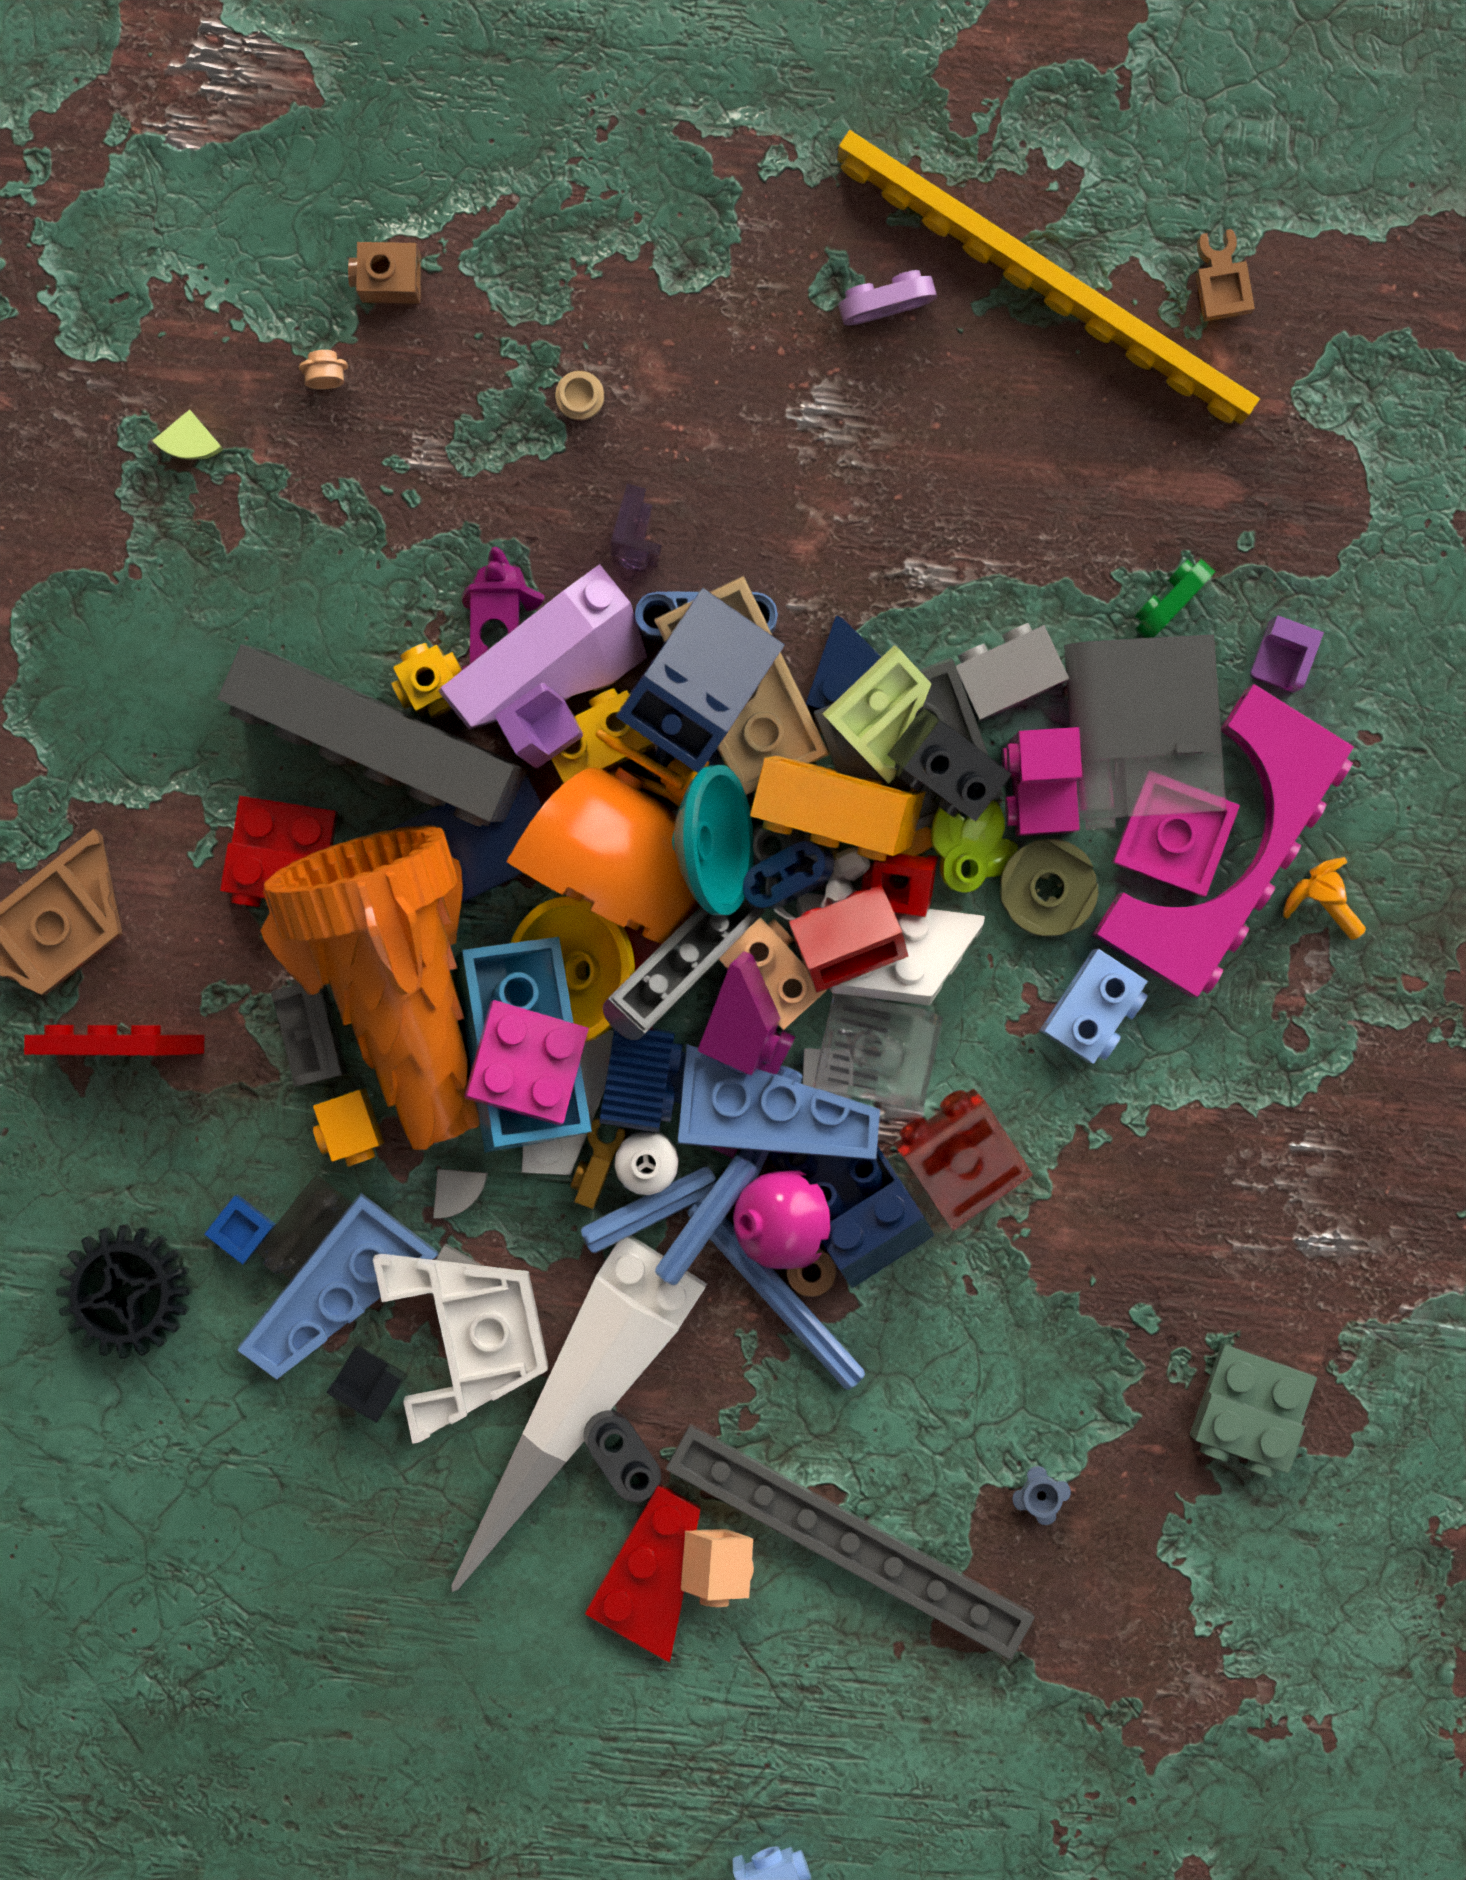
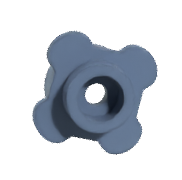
M1034 1466L1027 1471V1481L1022 1489L1013 1493L1012 1501L1018 1510H1027L1035 1516L1038 1523L1049 1525L1055 1521L1056 1513L1060 1510L1063 1501L1069 1499L1071 1490L1065 1481H1055L1047 1475L1043 1467ZM1040 1491L1046 1493V1497L1043 1500L1037 1498V1493Z

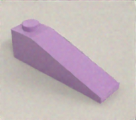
M599 564L443 685L438 692L470 730L496 722L497 719L494 715L540 683L548 685L561 695L564 700L593 689L597 691L610 687L647 658L631 602Z

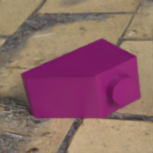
M743 951L730 964L698 1048V1052L749 1075H752L763 1062L767 1064L772 1062L781 1042V1037L775 1035L781 1017L752 954Z

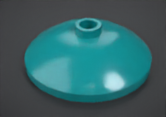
M724 765L706 766L690 782L679 807L675 830L672 836V846L676 854L678 867L690 893L697 903L712 915H730L740 907L745 898L743 880L753 866L754 854L752 818L745 791L736 774Z

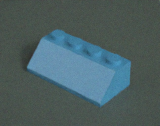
M559 937L462 950L454 958L457 965L455 973L460 1004L464 1013L463 1022L471 1071L489 1005L493 1000L574 1023ZM580 1063L565 1120L560 1126L477 1102L485 1152L529 1146L592 1132Z

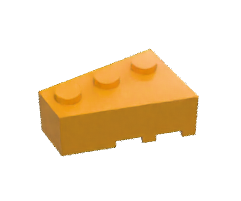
M780 756L764 758L750 814L751 817L764 820L762 826L764 829L788 835L792 833L793 828L811 833L809 840L813 843L838 848L841 841L858 846V855L878 861H886L887 855L894 856L912 847L926 791L920 790L918 792L911 788L909 793L881 785L882 781L868 777L862 780L836 773L837 771L834 769Z

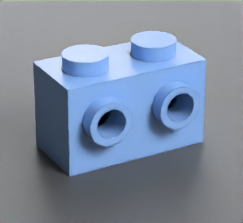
M1093 949L1039 1031L1087 1063L1094 1064L1098 1057L1106 1060L1120 1040L1121 1036L1115 1033L1124 1017L1127 1016L1132 1020L1146 1001L1148 995L1142 992L1148 981L1100 949Z

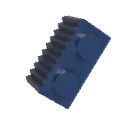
M650 1028L639 1040H630L614 1030L599 1123L659 1132L661 1121L671 1123L675 1093L666 1092L669 1072L679 1073L683 1044L674 1043L675 1032Z

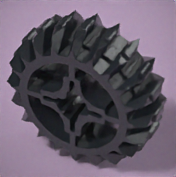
M128 1224L118 1227L116 1238L109 1227L100 1229L99 1242L91 1236L81 1240L86 1254L82 1251L72 1250L67 1255L70 1262L77 1269L72 1267L60 1269L59 1276L70 1281L71 1286L58 1288L56 1295L61 1298L70 1297L71 1304L60 1308L59 1314L61 1316H68L74 1313L77 1321L69 1325L68 1332L73 1334L84 1328L87 1333L83 1337L81 1344L86 1348L94 1344L97 1339H100L99 1354L102 1356L110 1354L115 1343L120 1359L130 1356L132 1344L140 1356L150 1352L149 1340L154 1345L161 1347L167 1343L163 1329L175 1333L181 1328L179 1322L171 1314L186 1315L189 1312V1306L177 1301V1297L188 1296L192 1293L191 1286L178 1285L177 1283L178 1278L189 1274V1269L187 1266L176 1270L173 1269L171 1262L178 1259L181 1253L178 1249H174L164 1255L161 1250L165 1246L167 1238L163 1235L155 1238L150 1245L147 1244L150 1235L149 1228L147 1227L139 1228L133 1240L132 1231ZM120 1252H128L141 1257L151 1265L156 1273L149 1275L137 1274L131 1269L128 1260H122ZM105 1257L107 1267L103 1268L105 1273L104 1286L99 1292L88 1295V1283L91 1272L98 1261ZM121 1279L124 1280L123 1286L128 1283L132 1287L145 1284L144 1287L134 1291V1294L127 1297V1303H125V1297L118 1299L117 1296L108 1299L104 1298V1296L114 1292L116 1288L122 1285ZM161 1287V1301L158 1311L151 1322L144 1327L141 1315L145 1314L143 1308L144 1296L149 1291ZM105 1307L112 1309L117 1313L120 1322L127 1324L128 1330L117 1329L106 1324L98 1317L94 1310Z

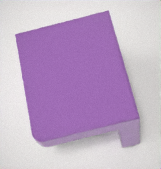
M1276 616L1268 622L1252 665L1250 676L1292 693L1299 691L1305 685L1324 632L1284 617Z
M540 683L494 715L515 754L536 769L583 736V732L564 698L545 683Z

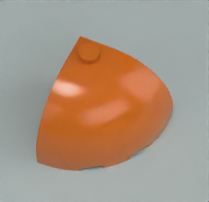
M596 767L585 769L566 781L546 801L520 837L506 862L561 895L565 894L580 902L584 899L592 903L590 911L622 927L628 926L634 930H638L640 927L644 929L641 935L645 938L663 944L694 913L697 903L679 870L676 854L672 846L676 816L663 803L642 791L641 787L644 781L627 770L619 767L614 774Z

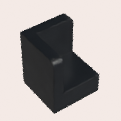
M357 1346L353 1349L339 1375L331 1383L326 1393L377 1423L384 1415L407 1373L365 1348Z

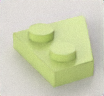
M894 645L839 697L823 715L889 784L894 780L897 769L895 768L896 762L887 754L914 720L918 709L923 706L931 683L905 654Z

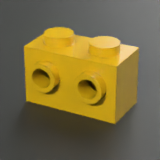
M615 688L609 689L589 700L592 708L574 716L583 732L582 738L552 758L563 783L585 769L596 767L609 771L611 768L630 760V758L596 737L597 730L607 732L641 753L655 747L652 741L616 717L618 710L629 695L627 690L617 694Z

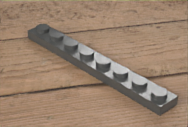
M689 1424L666 1466L667 1471L1009 1660H1012L1035 1618L1034 1614L1029 1610L692 1424Z

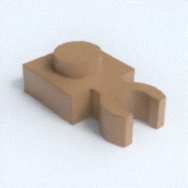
M1229 229L1223 234L1225 248L1221 251H1215L1209 246L1207 233L1201 234L1197 241V252L1199 257L1208 264V268L1198 269L1195 276L1203 321L1251 314L1255 307L1247 262L1232 263L1231 255L1237 245L1234 231Z

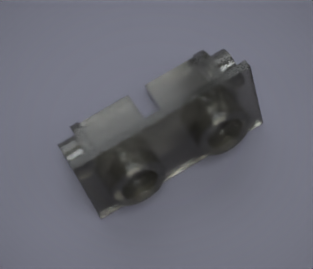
M316 1174L255 1252L265 1259L263 1263L276 1274L282 1272L289 1279H292L353 1202Z

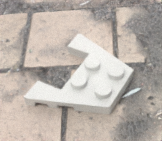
M388 1254L374 1256L373 1263L382 1302L433 1293L453 1387L405 1396L403 1402L412 1444L425 1440L436 1430L449 1423L457 1422L466 1417L468 1412L490 1400L498 1399L548 1370V1361L529 1271Z

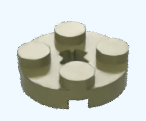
M1059 839L1035 841L1018 849L1006 862L999 881L1000 903L1011 921L1022 930L1041 937L1063 935L1080 927L1095 908L1098 899V883L1096 884L1094 867L1088 856L1069 842ZM1052 874L1060 880L1061 883L1057 884L1056 887H1062V892L1058 899L1050 896L1045 902L1036 894L1040 892V889H1035V884L1038 878L1047 880Z

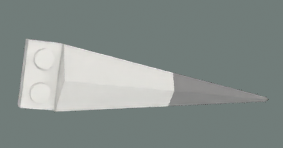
M632 1235L617 1242L594 1279L451 1585L452 1592L462 1586L584 1442L583 1435L587 1422L595 1414L611 1410L676 1334L704 1291L707 1283L686 1271L678 1284L671 1285L655 1273L657 1265L664 1257L663 1255Z

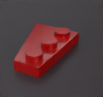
M44 1025V1034L24 1035V1055L157 1056L204 1054L205 1035L161 1034V1025H131V1034H118V1025H87V1034H74V1025Z
M660 1484L647 1501L586 1608L585 1615L670 1663L684 1591L681 1590L685 1531L697 1530L701 1507Z

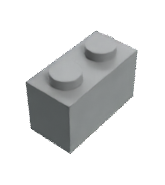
M1026 623L1003 634L1002 637L1005 643L988 651L985 644H981L958 655L961 664L956 665V669L977 724L1056 688L1069 679L1045 625L1032 630L1029 623Z

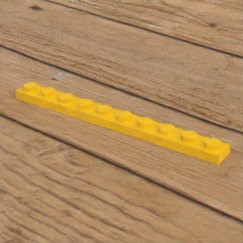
M849 130L840 143L837 161L842 163L841 169L849 177L859 183H865L868 180L883 190L882 196L893 206L901 210H905L908 206L923 216L922 222L934 233L946 237L949 233L963 242L965 252L982 263H987L988 260L992 261L1005 270L1003 275L1015 286L1024 290L1031 287L1045 296L1044 302L1053 311L1066 317L1071 313L1086 323V331L1096 339L1104 343H1109L1111 340L1127 350L1125 353L1127 358L1137 366L1146 370H1150L1153 367L1167 376L1166 382L1175 391L1189 397L1192 393L1209 404L1207 406L1208 411L1218 419L1226 423H1232L1234 420L1241 425L1260 400L1259 397L853 131Z

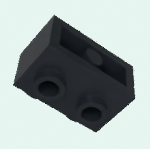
M924 707L887 754L900 766L896 772L900 779L918 792L926 785L937 793L931 800L954 818L962 811L975 822L1012 775L994 759Z

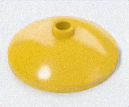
M569 896L553 898L538 905L522 920L513 935L511 943L559 937L574 1024L589 1028L586 1043L599 1038L612 1028L604 1016L603 1004L635 972L633 950L624 927L590 911L592 903L584 899L580 902ZM588 964L590 966L589 978L586 975V967Z

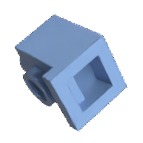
M776 1846L766 1848L754 1854L751 1858L752 1862L746 1864L742 1855L733 1858L735 1880L811 1879L802 1850L793 1853L792 1847L781 1851Z

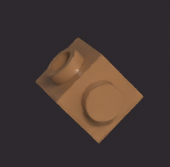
M357 242V257H350L348 262V280L350 287H356L362 303L420 304L421 254L416 243Z

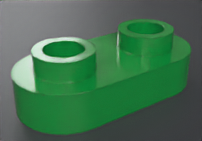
M1202 558L1195 565L1187 559L1167 580L1174 588L1162 600L1154 594L1134 615L1141 622L1134 630L1143 638H1154L1216 571Z

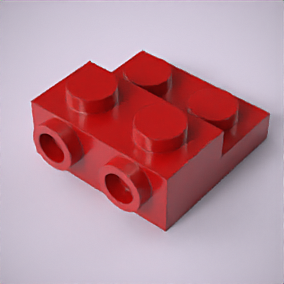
M239 795L232 842L227 845L220 891L232 893L230 903L260 907L261 898L265 899L263 893L264 883L274 873L312 853L333 846L338 812Z

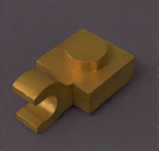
M597 1118L591 1123L592 1132L587 1133L588 1141L593 1147V1155L589 1163L580 1161L570 1188L578 1191L574 1202L591 1209L597 1204L615 1153L626 1137V1130L619 1128L614 1141L610 1143L601 1141L598 1137V1129L601 1123H599L600 1119Z

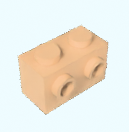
M760 917L718 960L728 969L730 964L743 951L753 955L781 1017L778 1025L784 1030L825 993L827 989L816 993L803 960L800 961L787 947L794 939L775 919L767 925Z

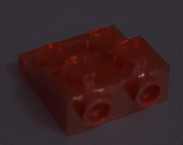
M974 1088L967 1093L964 1090L950 1093L942 1100L940 1104L942 1110L927 1121L923 1118H917L907 1123L900 1131L901 1139L893 1144L953 1231L1033 1176V1173L986 1101Z

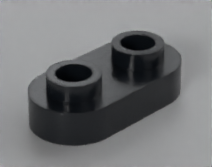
M606 1410L595 1414L587 1422L584 1429L583 1437L587 1449L620 1497L631 1502L648 1499L653 1495L657 1486L660 1485L661 1471L658 1464L623 1414L613 1410ZM609 1435H619V1440L615 1445L609 1447L604 1445L605 1439ZM637 1472L644 1473V1478L640 1483L630 1484L632 1475Z

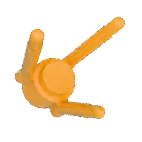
M603 730L596 731V737L661 777L660 781L664 784L662 785L634 774L644 781L641 788L665 797L680 807L690 782L698 774L676 758L667 767H664ZM618 767L611 768L610 772L615 774Z

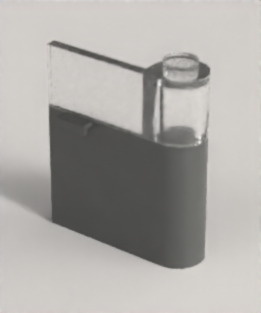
M1214 634L1087 641L1064 645L1066 673L1069 677L1067 680L1070 728L1079 727L1082 778L1076 781L1079 822H1086V830L1115 829V819L1126 817L1226 811Z

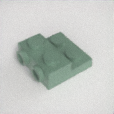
M1221 1343L1189 1435L1195 1441L1202 1443L1199 1451L1208 1456L1228 1461L1229 1455L1232 1453L1248 1459L1246 1468L1261 1475L1274 1478L1276 1470L1289 1474L1305 1429L1302 1421L1317 1377Z

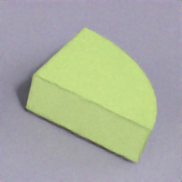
M190 409L152 440L168 455L181 459H208L224 450Z

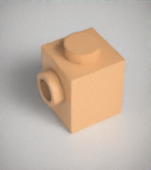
M728 1529L685 1531L681 1590L700 1597L699 1603L709 1607L729 1606V1599L749 1598L750 1580L754 1571L752 1561L753 1538Z

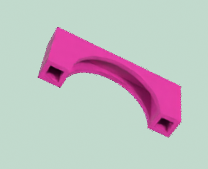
M1255 684L1244 690L1221 727V732L1231 738L1246 754L1258 775L1263 790L1265 802L1264 830L1257 853L1244 874L1226 891L1213 899L1194 906L1163 907L1142 902L1124 892L1117 894L1091 935L1189 997H1198L1202 991L1209 994L1215 987L1223 973V969L1218 966L1227 950L1234 953L1239 948L1249 931V928L1244 925L1253 908L1260 911L1266 905L1275 889V886L1270 884L1271 879L1279 867L1286 870L1295 859L1301 848V845L1295 842L1305 825L1311 829L1317 823L1327 806L1321 800L1331 784L1335 787L1340 785L1353 764L1347 758L1354 746Z

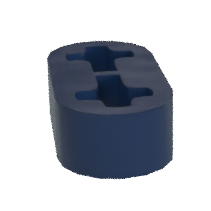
M807 841L795 843L753 866L747 872L743 880L744 896L749 903L756 907L769 909L782 907L823 885L830 879L834 871L833 855L823 845ZM805 854L817 856L818 862L812 866L813 875L807 872L795 874L793 871L806 863ZM764 876L774 879L783 878V881L771 887L772 897L760 894V888L765 885Z

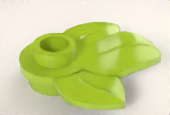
M995 800L990 802L976 822L968 816L965 819L960 814L954 818L940 807L935 814L931 830V843L936 852L942 857L940 861L941 877L944 883L954 891L971 892L981 886L986 877L1000 876L1006 862L1018 849L1016 843L1002 838L1005 831V819L1000 806ZM965 860H969L971 865L970 872L964 877L961 873V865Z

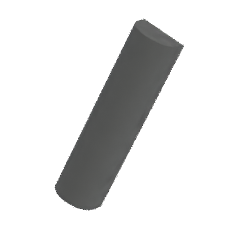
M746 897L740 907L730 915H712L700 906L605 1001L603 1013L608 1023L625 1038L639 1040L766 910L752 905Z

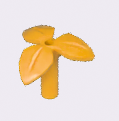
M1345 857L1331 859L1310 870L1311 878L1309 880H1300L1288 895L1283 909V917L1288 919L1304 899L1310 897L1324 907L1350 940L1359 938L1365 932L1366 927L1346 904L1345 886L1342 878L1336 872L1337 869L1348 863Z

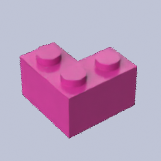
M1079 727L1018 731L1009 740L1010 744H1007V748H1002V767L1012 774L1010 777H1012L1013 796L1005 797L1007 826H1015L1016 837L1067 834L1079 831L1076 783L1077 780L1082 778Z

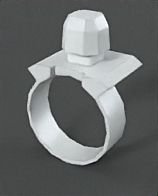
M827 847L833 855L834 871L828 880L825 898L819 908L829 906L835 900L842 901L855 892L850 881H854L865 874L871 866L868 858L857 854L858 848H848L838 853L833 848ZM805 854V856H808L809 858L818 862L817 856H810ZM767 878L765 888L767 895L772 897L771 887L777 884L778 878ZM783 907L774 909L777 914L785 919H796L787 913Z

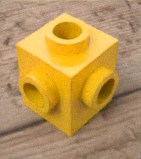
M423 643L400 655L402 663L393 667L399 679L391 684L403 708L406 709L413 706L421 717L429 713L431 718L451 710V706L438 690L462 671L453 652L444 655L438 645L428 648L427 644ZM429 669L432 670L435 674L434 682L429 686L419 685L417 676Z

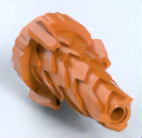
M431 825L411 826L361 836L312 853L274 873L264 883L263 890L270 911L261 928L265 943L275 958L304 988L307 994H317L324 985L330 984L343 1025L352 1024L363 1060L369 1067L375 1069L387 1106L395 1105L401 1125L412 1148L415 1150H426L433 1143L452 1139L469 1129L477 1128L480 1120L476 1103L464 1098L469 1082L467 1078V1055L458 1020L464 1019V1013L450 970L457 969L450 945L455 944L457 940L463 893L462 869L459 861L451 856L443 829Z

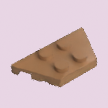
M92 829L0 902V976L14 980L21 986L41 995H47L123 934L103 837L98 830Z

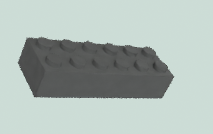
M240 644L217 698L231 705L228 714L252 725L257 723L268 727L269 723L276 725L273 732L274 735L300 746L302 743L312 747L313 743L321 746L318 752L320 756L344 766L349 764L356 767L357 763L366 766L363 775L388 786L393 784L400 787L401 783L411 786L408 793L409 796L432 806H436V804L445 806L447 802L456 807L454 816L479 827L481 825L489 827L491 822H505L529 769L265 649Z

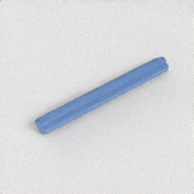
M705 1198L689 1207L687 1212L690 1218ZM725 1216L710 1237V1240L842 1387L849 1390L856 1386L865 1376L863 1368L772 1268H766L747 1257L739 1246L734 1225Z

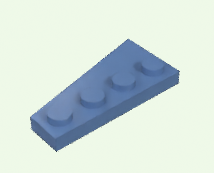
M686 1044L678 1134L679 1144L876 1160L880 1109L759 1069L752 1075L746 1074L698 1052L697 1047Z
M360 1193L239 1344L238 1351L277 1380L325 1343L327 1338L345 1324L351 1323L365 1312L367 1307L381 1297L373 1263L375 1255L388 1254L432 1260L438 1256V1251Z

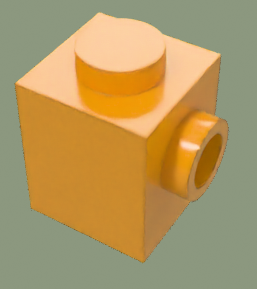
M366 1088L313 1106L319 1125L313 1127L316 1143L322 1155L329 1153L332 1162L345 1158L348 1167L375 1158L373 1148L385 1144Z

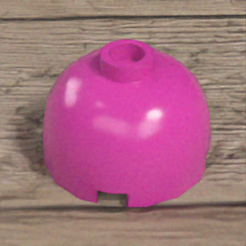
M800 1170L776 1171L761 1175L750 1182L736 1200L733 1219L734 1231L739 1246L747 1257L766 1268L797 1269L806 1267L818 1260L822 1253H815L819 1249L821 1240H827L829 1237L830 1214L824 1193L818 1184L810 1185L802 1177L807 1174Z

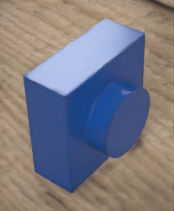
M237 1194L234 1195L204 1235L243 1265L249 1260L276 1224Z

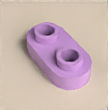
M912 270L893 277V284L874 289L872 283H867L848 289L845 292L846 299L838 304L843 324L857 325L915 309L934 301L937 298L932 277L921 276L919 270Z

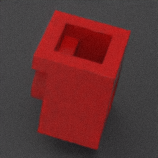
M898 853L894 856L887 855L886 861L874 860V862H870L871 866L863 874L862 889L869 890L882 885L893 912L926 917L932 903L938 856L928 855L926 858ZM892 874L908 876V881L898 883L892 878Z

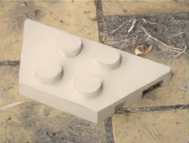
M806 893L797 898L796 909L798 914L802 915L810 909L819 908L825 895ZM929 909L926 917L894 912L903 932L909 957L833 986L830 990L832 993L930 1005L942 989L943 982L948 975L952 974L961 962L963 954L969 945L982 932L985 916Z

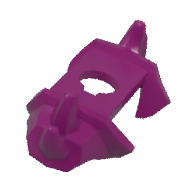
M498 547L491 548L488 565L477 570L472 584H469L462 594L463 606L466 609H470V664L489 650V647L484 645L480 635L485 623L491 620H500L506 625L509 634L519 626L520 600L528 612L537 609L545 597L540 592L527 587L521 569L509 564L505 554Z

